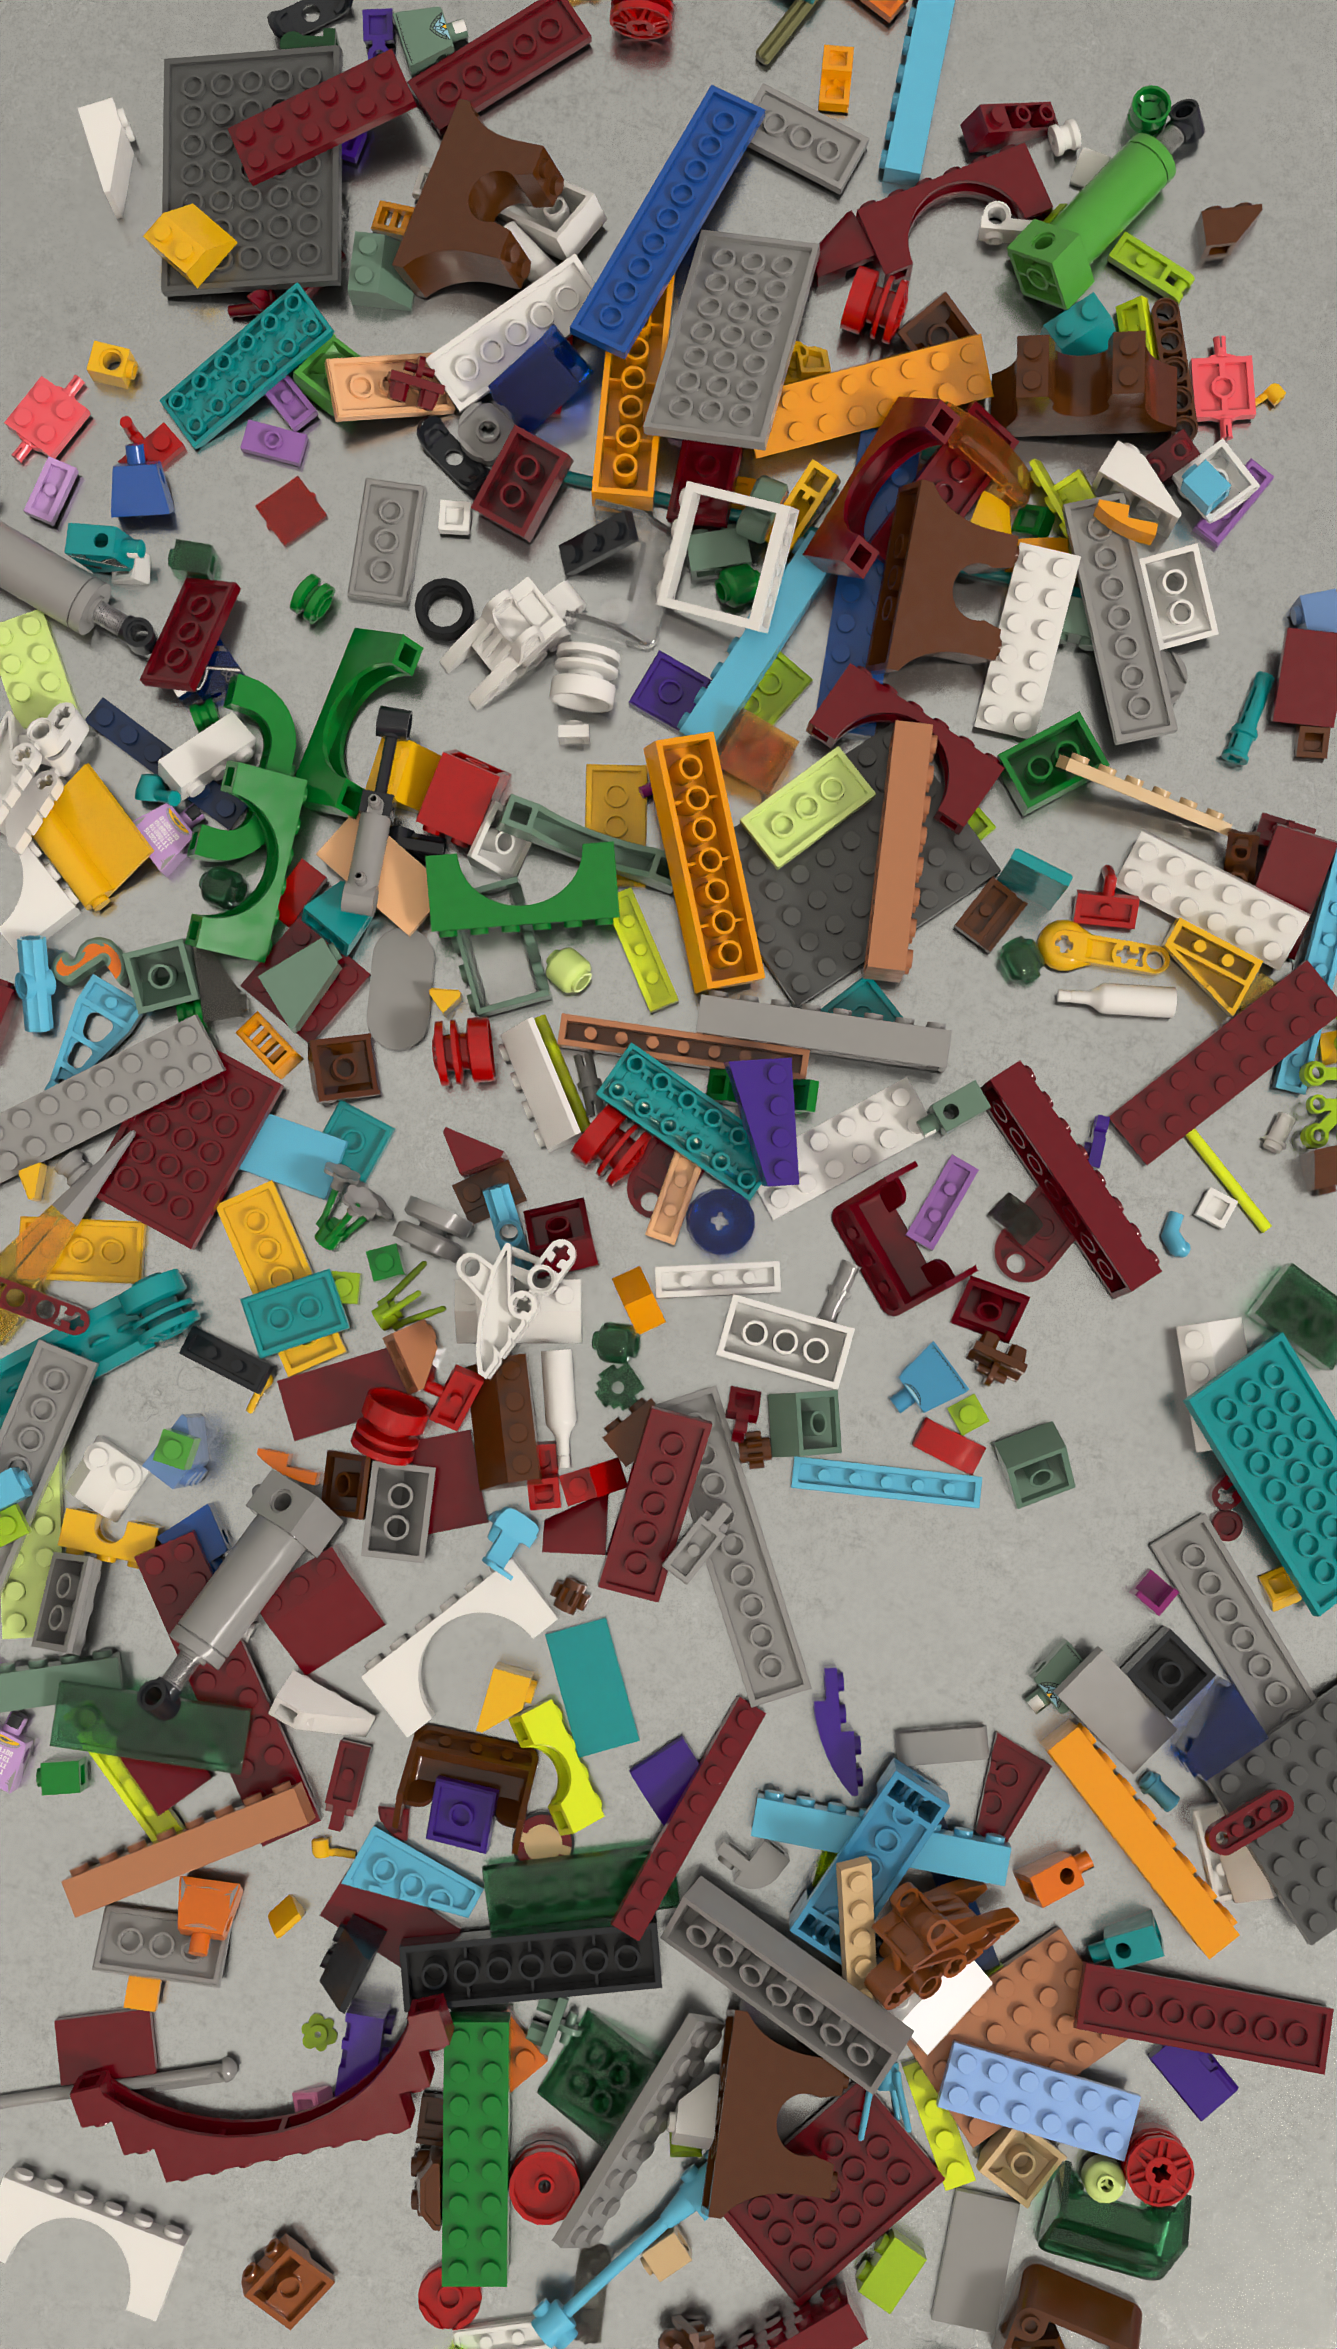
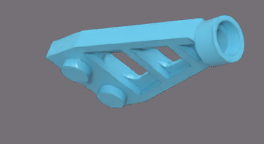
M92 974L76 1000L50 1081L44 1090L58 1084L59 1079L66 1080L102 1062L133 1032L143 1014H138L133 997ZM91 1013H98L113 1024L112 1031L99 1042L88 1040L83 1033L87 1017ZM80 1042L92 1050V1055L81 1068H74L68 1063V1057L74 1045Z

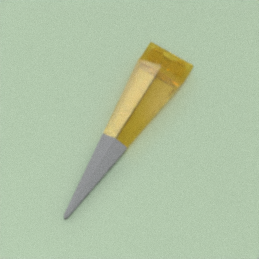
M132 1130L126 1134L0 1253V1276L40 1291L80 1221L132 1142L136 1131ZM1 1282L0 1298L2 1291L7 1286V1284ZM11 1289L7 1294V1302L11 1306H21L25 1301V1295L20 1289ZM0 1308V1346L5 1343L25 1317Z

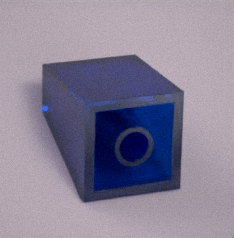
M552 324L507 366L488 387L491 390L493 399L499 405H504L512 414L513 422L531 433L581 389L594 371L559 329Z
M1219 1677L1214 1680L1175 1746L1180 1752L1176 1757L1187 1773L1189 1772L1193 1777L1199 1776L1206 1782L1268 1740L1269 1737L1234 1684Z

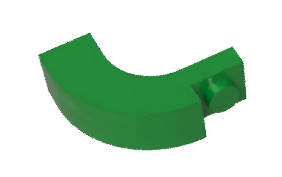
M710 1069L706 1095L718 1103L738 1106L726 1069ZM793 1079L795 1114H802V1112L815 1113L819 1081Z

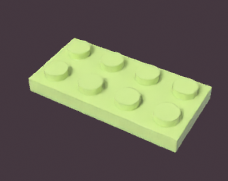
M37 609L0 622V676L13 714L22 727L27 729L32 721L41 717L47 718L53 708L60 703L69 702L79 712L46 614Z
M837 746L742 817L740 823L773 866L779 870L874 799L876 793L841 748Z

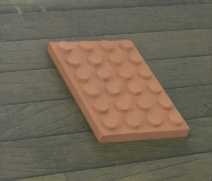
M1057 1926L988 1976L993 1982L992 1986L928 2056L911 2039L906 2045L937 2094H939L953 2040L1072 2075H1078L1128 2038L1085 2031L1073 2027L1083 1962L1062 1929ZM948 2110L972 2148L1004 2127Z

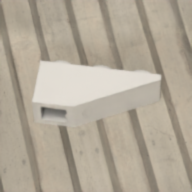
M295 1670L292 1671L282 1686L268 1713L296 1730L366 1737L376 1716L370 1714L363 1707L354 1705L342 1698L338 1693L326 1689L314 1682L310 1677L302 1675Z

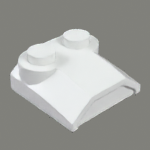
M1223 438L1172 476L1179 494L1184 499L1189 500L1180 491L1183 481L1182 475L1193 464L1199 466L1206 459L1232 485L1229 496L1207 516L1191 502L1209 524L1220 520L1245 502L1260 487L1259 483Z
M98 1435L95 1441L85 1450L83 1459L64 1488L100 1515L117 1522L151 1472L142 1466V1462L102 1435Z

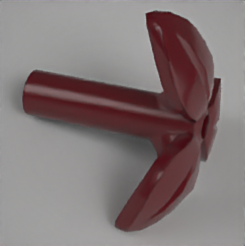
M261 289L253 291L247 295L251 303L229 305L228 314L230 318L259 315L277 300L276 293L272 289L268 290V292Z

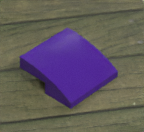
M683 1736L629 1770L663 1826H665L699 1765V1760Z

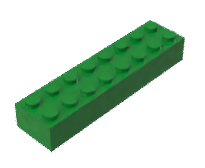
M450 2012L455 2028L450 2045L444 2048L442 2287H507L509 2276L511 2012Z

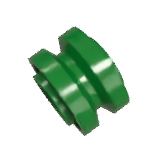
M310 574L294 591L290 602V610L296 614L304 612L303 618L310 624H313L329 609L335 594V588L328 583L321 585V578L315 574Z

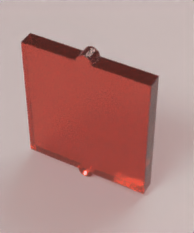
M299 476L255 506L266 521L267 529L274 532L284 547L328 517L317 502L316 494L308 490Z

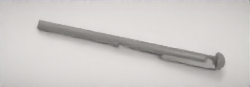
M223 2057L222 2064L118 2078L115 2080L130 2090L156 2087V2092L221 2082L227 2083L235 2078L237 2064L232 2058ZM74 2085L1 2095L0 2109L71 2099L69 2094Z

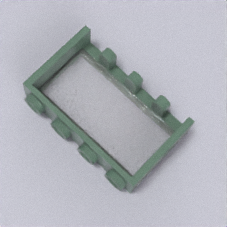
M517 876L474 888L483 896L498 903L515 906L527 905L521 882ZM532 925L520 926V932L501 933V927L489 928V934L470 935V930H458V937H451L455 953H461L463 964L459 965V970L463 983L469 982L472 994L467 995V999L472 1013L477 1012L479 1017L491 1016L553 999Z

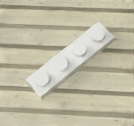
M780 1261L655 1267L656 1298L781 1293Z

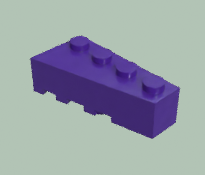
M792 1057L724 1062L762 1186L799 1185Z

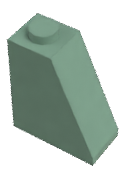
M320 938L258 976L294 1034L300 1031L342 970L338 962L342 958L340 952L333 942L327 944L323 938Z

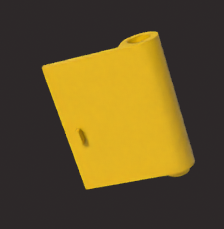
M89 763L85 764L67 782L58 800H54V806L46 818H43V823L34 836L31 835L86 910L94 909L99 911L110 902L109 897L154 852L153 848Z

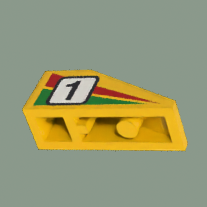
M814 459L811 460L783 504L800 510L789 553L824 510L841 483L837 474ZM773 525L765 540L767 543H769Z

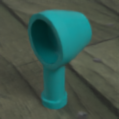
M141 774L135 790V799L163 802L174 807L178 806L181 802L180 793L173 790L166 791L163 779L157 774Z

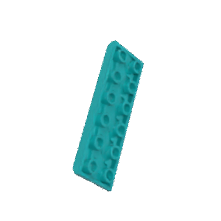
M297 282L159 401L191 445L198 449L206 445L325 344L335 331Z
M631 1042L596 1092V1095L738 1195L750 1201L761 1186V1180L742 1120Z
M119 1295L87 1311L90 1315V1326L82 1334L70 1335L55 1329L0 1359V1429L38 1340H44L99 1363L92 1380L94 1381L156 1347L155 1343L144 1346L140 1345L137 1338L148 1331L147 1329L137 1332L133 1331L132 1326L141 1319L140 1315L126 1316L118 1300ZM80 1316L70 1321V1328L76 1329L78 1325L84 1326V1321L80 1319Z

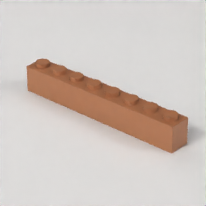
M564 1013L561 1015L557 1045L561 1048L622 1056L632 1042L659 1062L703 1069H725L724 1062L792 1057L793 1079H806L810 1053L808 1049Z
M290 1780L274 1786L272 1788L273 1793L262 1797L261 1792L243 1799L244 1805L233 1809L232 1804L215 1810V1816L204 1820L203 1816L196 1817L186 1822V1828L175 1832L174 1827L156 1834L157 1840L147 1844L146 1840L142 1839L127 1846L128 1852L118 1855L117 1851H112L99 1857V1863L89 1867L88 1862H85L70 1869L71 1875L61 1881L75 1918L309 1824L315 1818V1814L302 1782L291 1785Z

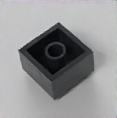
M1163 1626L1121 1668L1131 1681L1170 1720L1216 1676L1166 1626Z

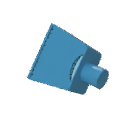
M932 1341L896 1376L903 1389L890 1397L889 1400L900 1414L914 1403L921 1413H925L966 1393L970 1389L937 1344Z

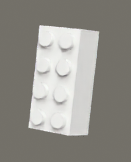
M733 1294L716 1356L838 1390L855 1329Z

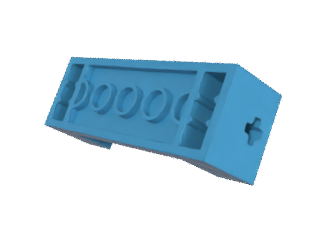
M896 1758L892 1759L876 1783L878 1794L813 1892L806 1889L789 1914V1931L841 1965L836 1863L862 1856L869 1858L872 1863L875 1920L950 1808L948 1793Z

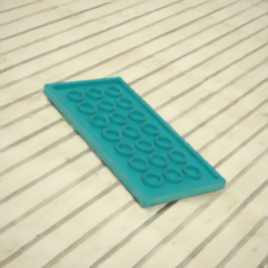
M1277 1332L1189 1395L1183 1402L1311 1614L1320 1617L1337 1604V1420L1285 1334Z

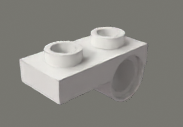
M993 201L984 209L978 229L977 241H985L989 245L1011 243L1033 220L1013 219L1007 204L1001 201ZM995 217L1000 219L1002 223L993 224L989 219Z

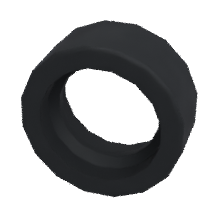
M448 578L434 579L425 584L417 594L414 606L418 623L423 631L432 638L442 641L453 640L463 635L471 626L474 617L472 599L467 589L458 581ZM448 592L459 598L462 603V614L459 620L451 626H437L427 616V604L438 593Z

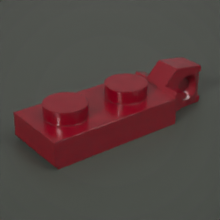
M345 1739L340 1740L325 1803H327L325 1810L332 1812L328 1829L341 1832L346 1815L354 1816L372 1746Z

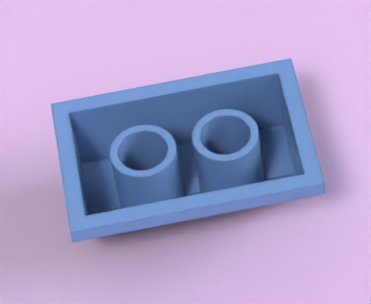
M200 1413L182 1414L172 1426V1429L201 1438L191 1469L181 1470L154 1461L153 1457L156 1448L142 1465L171 1489L185 1488L193 1484L198 1485L207 1474L208 1470L205 1466L210 1461L204 1416Z

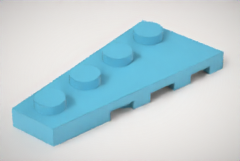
M375 1826L371 1829L341 1883L469 1918L484 1888Z

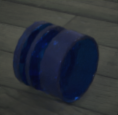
M709 1189L700 1193L690 1203L686 1214V1229L691 1240L701 1249L716 1255L731 1254L742 1249L751 1239L755 1228V1215L750 1203L741 1194L729 1189ZM718 1212H722V1218L727 1219L726 1225H721L719 1230H716V1224L711 1223V1218L717 1217Z

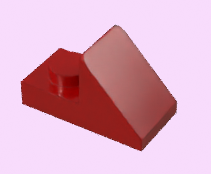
M618 1457L559 1476L568 1506L616 1492L627 1486Z

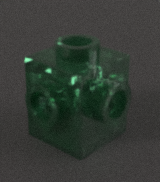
M627 1362L618 1369L613 1364L598 1375L601 1380L596 1383L599 1389L595 1391V1394L605 1408L611 1405L613 1410L620 1407L624 1411L638 1401L635 1395L644 1390L645 1387ZM617 1381L622 1382L624 1385V1390L620 1394L615 1393L612 1389L613 1384Z

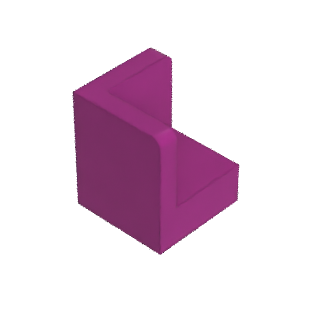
M1148 1569L1129 1593L1153 1614L1160 1616L1179 1594V1591L1167 1584L1154 1571Z

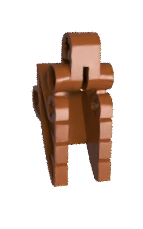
M961 1878L925 1893H922L911 1882H906L899 1886L890 1898L893 1910L872 1925V1929L884 1941L879 1949V1954L884 1960L868 1973L864 1985L886 2010L896 2008L914 1992L921 1999H928L941 1987V1977L943 1975L946 1978L958 1975L966 1968V1965L971 1964L983 1953V1950H987L1001 1938L1000 1935L1006 1934L1020 1921L1018 1916L1009 1907L992 1910L977 1916L968 1907V1903H973L988 1890L984 1882ZM907 1893H909V1895L907 1896V1898H906L905 1900L901 1901L902 1898H903Z

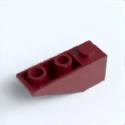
M1051 102L980 104L960 126L970 153L996 151L1010 144L1016 145L1048 135V127L1054 124L1058 125Z

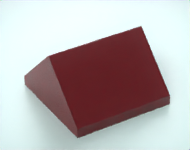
M445 1127L443 1131L458 1171L464 1179L504 1162L508 1157L503 1150Z
M970 1275L964 1280L950 1323L980 1334L990 1331L998 1335L1000 1341L1009 1344L1030 1297Z

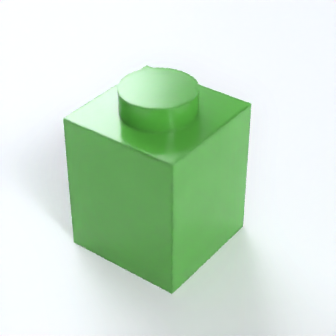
M172 1428L163 1429L153 1460L181 1470H189L192 1467L201 1438Z

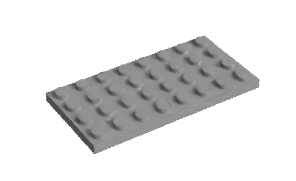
M701 230L643 425L645 434L766 450L820 255V244Z

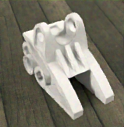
M528 576L510 591L505 589L493 597L484 607L482 616L450 647L439 662L449 674L466 659L477 653L491 670V673L468 697V700L477 711L541 663L548 654L547 650L554 652L560 643L568 642L572 634L565 626L580 615L587 607V604L568 580L559 583L543 595Z
M69 702L58 704L47 718L41 717L32 721L27 729L22 727L11 711L5 713L0 723V826L6 818L7 844L16 854H23L32 840L31 835L34 836L43 823V818L47 817L54 806V800L57 801L62 794L64 784L59 777L73 774L80 765L76 751L87 736L89 726L75 706ZM41 764L51 767L50 770L40 773Z
M565 1239L553 1241L541 1257L527 1253L512 1246L510 1243H505L494 1265L475 1253L463 1254L456 1263L457 1273L474 1292L478 1323L476 1343L478 1374L485 1379L493 1377L503 1363L502 1358L506 1359L515 1347V1340L519 1341L528 1329V1322L532 1323L540 1311V1303L537 1296L539 1294H552L575 1263L577 1252L569 1241ZM565 1246L569 1248L567 1250L570 1256L569 1260L561 1259L556 1265L558 1269H561L560 1273L544 1265L547 1259L553 1264L557 1258V1255L554 1253L557 1247L559 1249H563ZM515 1258L523 1259L535 1265L530 1270L515 1265ZM477 1260L480 1264L479 1272L475 1276H468L465 1271L466 1265L470 1261ZM541 1272H548L551 1276V1282L545 1288H538L535 1284L536 1276ZM515 1278L529 1287L530 1290L528 1292L520 1290L514 1293ZM529 1298L531 1302L528 1305H531V1310L528 1313L522 1311L519 1314L517 1311L520 1309V1307H517L518 1301L520 1299L526 1301Z

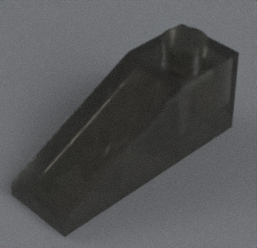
M192 946L204 1023L210 1027L246 1021L245 1012H249L246 993L242 994L238 985L213 951Z

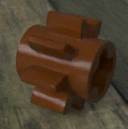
M760 1431L747 1432L744 1443H738L740 1463H749V1469L765 1468L764 1461L772 1460L770 1438L761 1437Z
M566 1576L564 1582L557 1580L550 1593L551 1596L556 1597L553 1606L571 1615H574L577 1609L583 1611L591 1597L585 1593L588 1586L571 1576Z

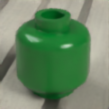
M749 564L732 566L720 571L718 579L715 581V590L719 600L733 608L753 602L761 575L759 571L754 570Z

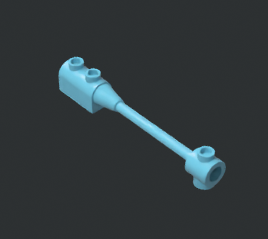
M707 2150V2152L704 2154L706 2158H708L709 2150ZM707 2162L699 2169L693 2164L681 2174L680 2179L684 2183L679 2186L680 2189L661 2213L660 2218L565 2305L558 2299L550 2303L545 2298L533 2309L532 2313L535 2318L531 2321V2324L549 2348L552 2349L555 2346L556 2349H564L578 2335V2331L575 2329L577 2324L572 2316L668 2228L671 2229L696 2211L704 2221L709 2218L701 2213Z

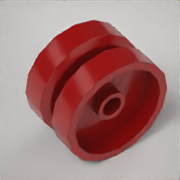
M538 2141L530 2144L516 2156L510 2169L509 2196L513 2207L523 2219L536 2225H552L564 2220L580 2193V2172L575 2157L565 2146L553 2141ZM542 2180H547L550 2182H545L543 2185L539 2184Z

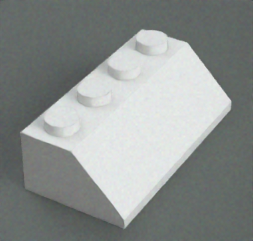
M533 1017L528 1018L501 1034L503 1043L499 1044L498 1047L504 1062L511 1060L515 1072L510 1073L516 1091L523 1089L527 1100L521 1103L528 1119L535 1118L539 1129L533 1132L539 1147L546 1146L550 1153L578 1141L582 1134Z
M535 1279V1284L538 1288H545L551 1282V1279ZM562 1279L552 1294H539L537 1299L540 1303V1311L532 1323L528 1322L529 1327L520 1340H515V1343H582V1280ZM455 1280L454 1311L457 1343H477L478 1323L474 1292L463 1280ZM515 1280L514 1293L520 1290L527 1292L530 1290L521 1281ZM529 1298L526 1301L521 1299L518 1301L517 1307H520V1309L517 1311L519 1314L522 1311L528 1313L531 1310V1305H528L531 1302Z
M1242 1317L1176 1327L1187 1397L1248 1354ZM1191 1416L1196 1452L1212 1450Z

